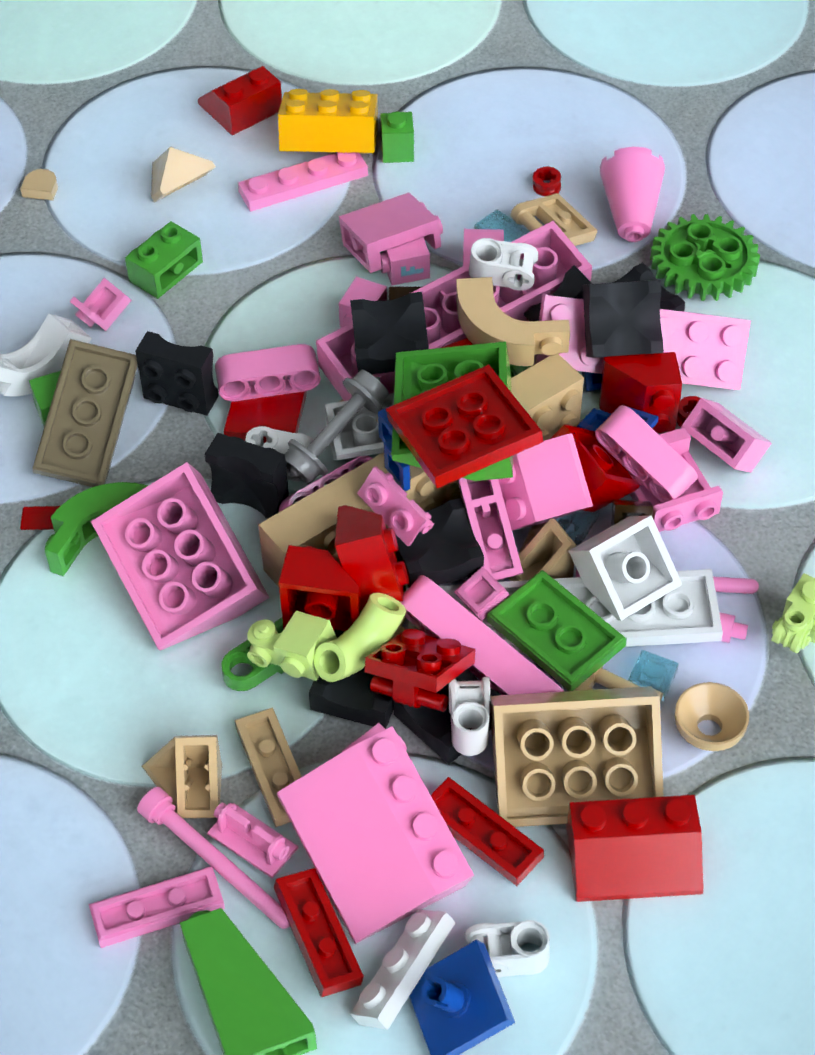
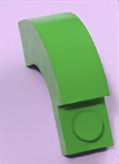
M130 482L103 484L82 491L63 503L51 516L55 534L48 538L45 545V554L50 572L64 577L84 546L92 539L98 537L91 521L148 485Z

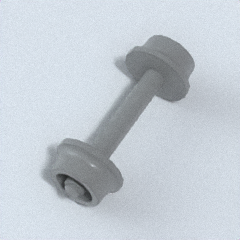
M362 369L352 379L345 378L343 385L352 395V398L307 448L293 439L288 442L289 449L285 453L286 467L290 471V477H298L303 482L310 484L317 476H325L328 473L325 465L318 459L320 454L363 406L375 414L382 410L381 405L388 397L389 392L380 382V377H374Z

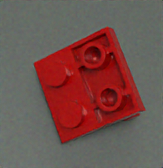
M407 629L365 657V672L375 675L370 683L371 691L391 696L394 702L410 707L419 708L420 706H425L444 712L447 709L449 698L437 692L475 663V649L463 646L455 639H438L427 636L425 632L418 629Z

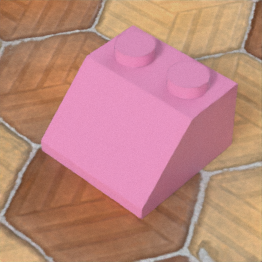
M572 433L545 440L536 446L513 455V478L498 479L512 530L548 522L550 518L557 519L593 506Z

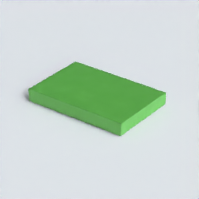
M543 570L487 614V622L568 691L575 690L626 647L627 638Z

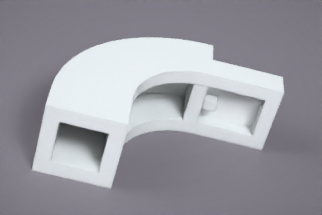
M49 313L29 343L12 353L0 354V392L4 396L10 397L32 394L29 380L61 371L70 339L89 343L92 338L72 320Z

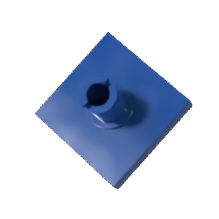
M478 940L471 942L428 967L409 995L430 1055H460L516 1023L486 946Z

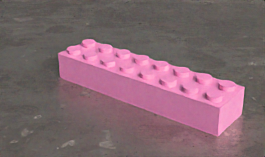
M551 221L511 242L526 243L535 247L538 251V260L533 265L532 271L535 277L533 286L530 289L521 291L493 285V293L496 304L505 314L517 320L529 321L524 316V313L532 305L541 303L542 294L552 295L561 285L565 273L575 265L591 281L592 266L558 225ZM522 253L520 259L524 260V254ZM470 263L411 292H422L429 349L441 348L467 338L458 320L456 279L471 278L469 275ZM518 274L517 280H520L521 275ZM353 322L316 341L318 366L344 401L350 400L352 395L344 387L343 381L345 378L352 379L358 373ZM395 372L372 374L374 377H380V382L385 386L389 394L394 393Z

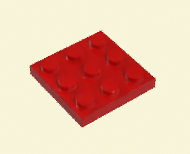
M486 365L386 408L389 422L436 488L447 485L543 442L542 430L490 365Z

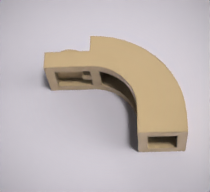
M492 277L456 279L458 320L464 334L473 345L506 342L509 364L516 366H533L535 354L556 355L569 352V320L521 321L505 314L496 304Z

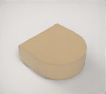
M47 169L31 171L26 175L20 188L22 197L53 200L58 189L56 175Z

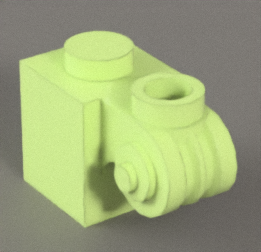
M805 573L786 599L782 617L775 621L772 626L773 636L771 641L777 644L781 643L783 647H789L795 653L808 646L810 641L815 643V578Z
M295 611L282 633L277 632L276 626L271 620L263 619L252 624L247 633L251 644L247 657L259 667L265 668L271 663L280 666L285 673L292 677L300 678L302 676L317 681L319 675L315 670L313 660L315 650L319 645L332 641L337 637L330 620Z

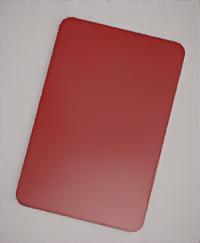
M60 506L24 507L20 529H54L51 516Z

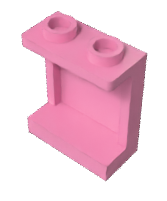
M409 192L339 216L343 245L370 273L382 269L381 251L424 237L434 249L441 247L440 235L443 233V227L439 217L434 216L423 202H419Z
M683 427L660 434L694 468L698 478L680 498L667 502H661L639 482L641 486L636 491L630 493L632 500L651 502L653 505V520L659 532L674 530L683 524L699 519L706 520L715 514H719L723 491L720 486L712 488L709 486L689 453L691 436L686 428Z

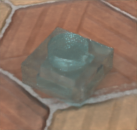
M641 650L628 681L640 687L652 686L663 693L661 701L664 702L676 676L679 663Z

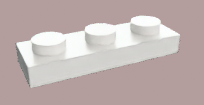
M417 910L407 921L404 932L393 949L385 955L382 966L370 984L362 990L359 1001L350 1013L359 1025L389 1029L455 925L453 919L446 912Z

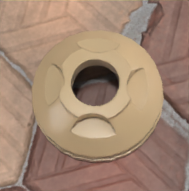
M699 683L689 687L679 697L675 708V722L681 736L691 745L706 751H721L733 747L742 739L749 724V710L743 697L732 688L720 683ZM704 720H712L720 726L721 731L716 735H705L699 730L698 724Z

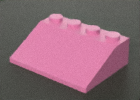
M188 462L91 521L160 651L231 621L270 598L203 476Z
M393 726L353 745L277 792V796L354 944L416 913L417 910H421L460 890L474 876Z

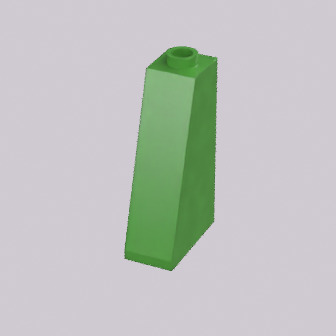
M222 908L213 911H199L191 915L188 920L180 922L184 943L223 1055H302L317 1049L316 1035L312 1022Z

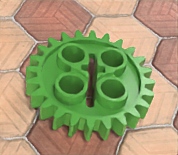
M691 214V220L688 222L684 218L679 217L678 225L669 221L667 223V230L659 229L658 237L653 238V246L651 247V269L657 270V279L665 278L664 287L675 285V294L685 290L688 291L687 298L690 299L696 293L700 295L701 301H704L706 296L710 294L716 301L719 300L720 293L731 298L733 289L742 293L744 285L750 286L752 277H756L760 254L757 253L758 244H752L753 235L744 236V227L734 229L733 220L723 224L722 216H718L715 221H711L708 214L704 215L703 220H698L694 214Z

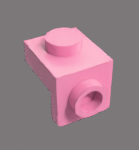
M103 278L84 303L75 297L70 300L79 309L75 314L90 328L96 323L105 331L108 330L132 301L105 278Z

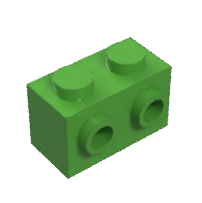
M170 221L125 257L129 282L159 299L203 262L200 238Z

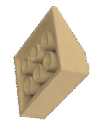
M652 686L490 696L498 815L512 826L567 824L569 802L664 797L660 696Z

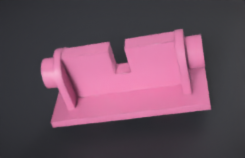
M377 466L372 469L357 494L375 513L381 514L386 525L389 528H393L395 534L407 546H410L419 532L425 534L433 527L434 523L430 520L431 515L429 512H425L414 500L410 501L406 497L408 494L393 480L391 473L385 474Z
M222 802L217 806L214 811V817L218 820L207 832L210 837L271 878L278 873L298 849L296 844L235 803L227 805Z

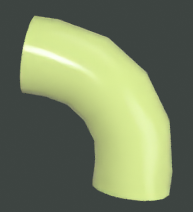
M382 593L371 594L359 617L349 629L338 638L319 645L315 650L313 660L317 674L327 682H336L361 671L365 667V657L390 641L406 614L404 605L389 595Z

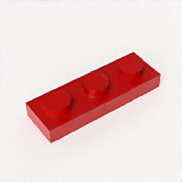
M450 777L431 794L453 837L514 885L518 886L544 858L543 848Z
M312 868L276 878L273 888L320 997L360 986L364 975L316 869Z

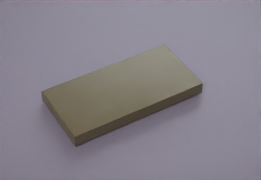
M70 339L33 464V473L90 487L106 484L138 369L136 355Z

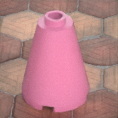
M620 148L614 151V156L607 160V156L603 158L600 165V176L618 235L629 242L641 241L650 234L665 173L663 158L660 155L659 159L653 156L652 150L648 148Z

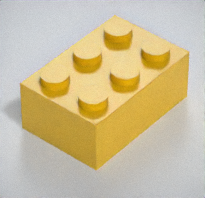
M292 89L289 92H284L278 113L279 151L374 153L378 131V94H370L367 90L339 93V91L334 89L322 90L320 93H308L305 89Z

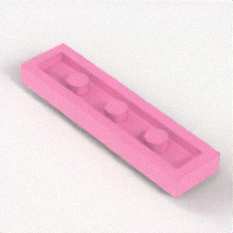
M337 152L238 182V189L251 212L368 176V166L360 153Z

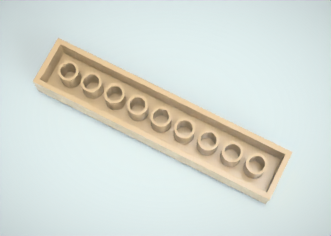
M559 354L550 355L511 378L512 394L542 430L543 441L549 440L564 424L577 427L580 423L584 377ZM384 452L258 524L263 570L278 587L288 545L312 546L317 549L328 550L341 565L335 548L338 507L348 505L374 512L357 493L375 466L385 474L389 473L385 468ZM410 465L411 485L410 489L405 491L408 494L406 497L410 501L414 500L424 511L439 507L450 500L462 498L457 480L436 488L423 468Z

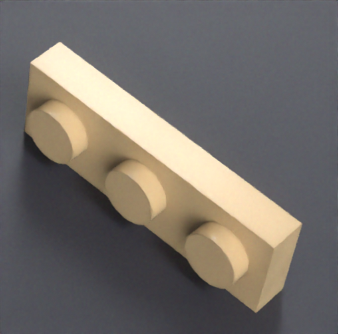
M270 708L235 720L236 730L275 827L290 823L291 821L277 796V792L302 776L274 709Z

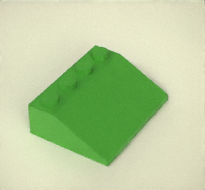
M506 342L396 352L394 405L486 365L492 367L511 391V370ZM393 427L392 460L422 468ZM513 456L463 478L472 481L513 478Z

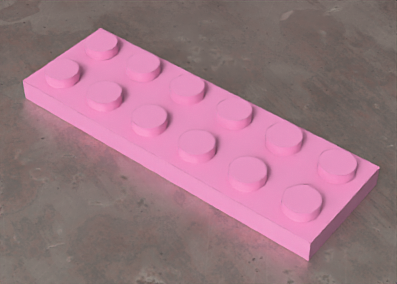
M542 294L539 321L569 320V352L558 354L576 371L602 374L604 357H586L584 300ZM660 309L664 353L676 352L682 383L740 390L751 320ZM535 354L534 365L550 355Z

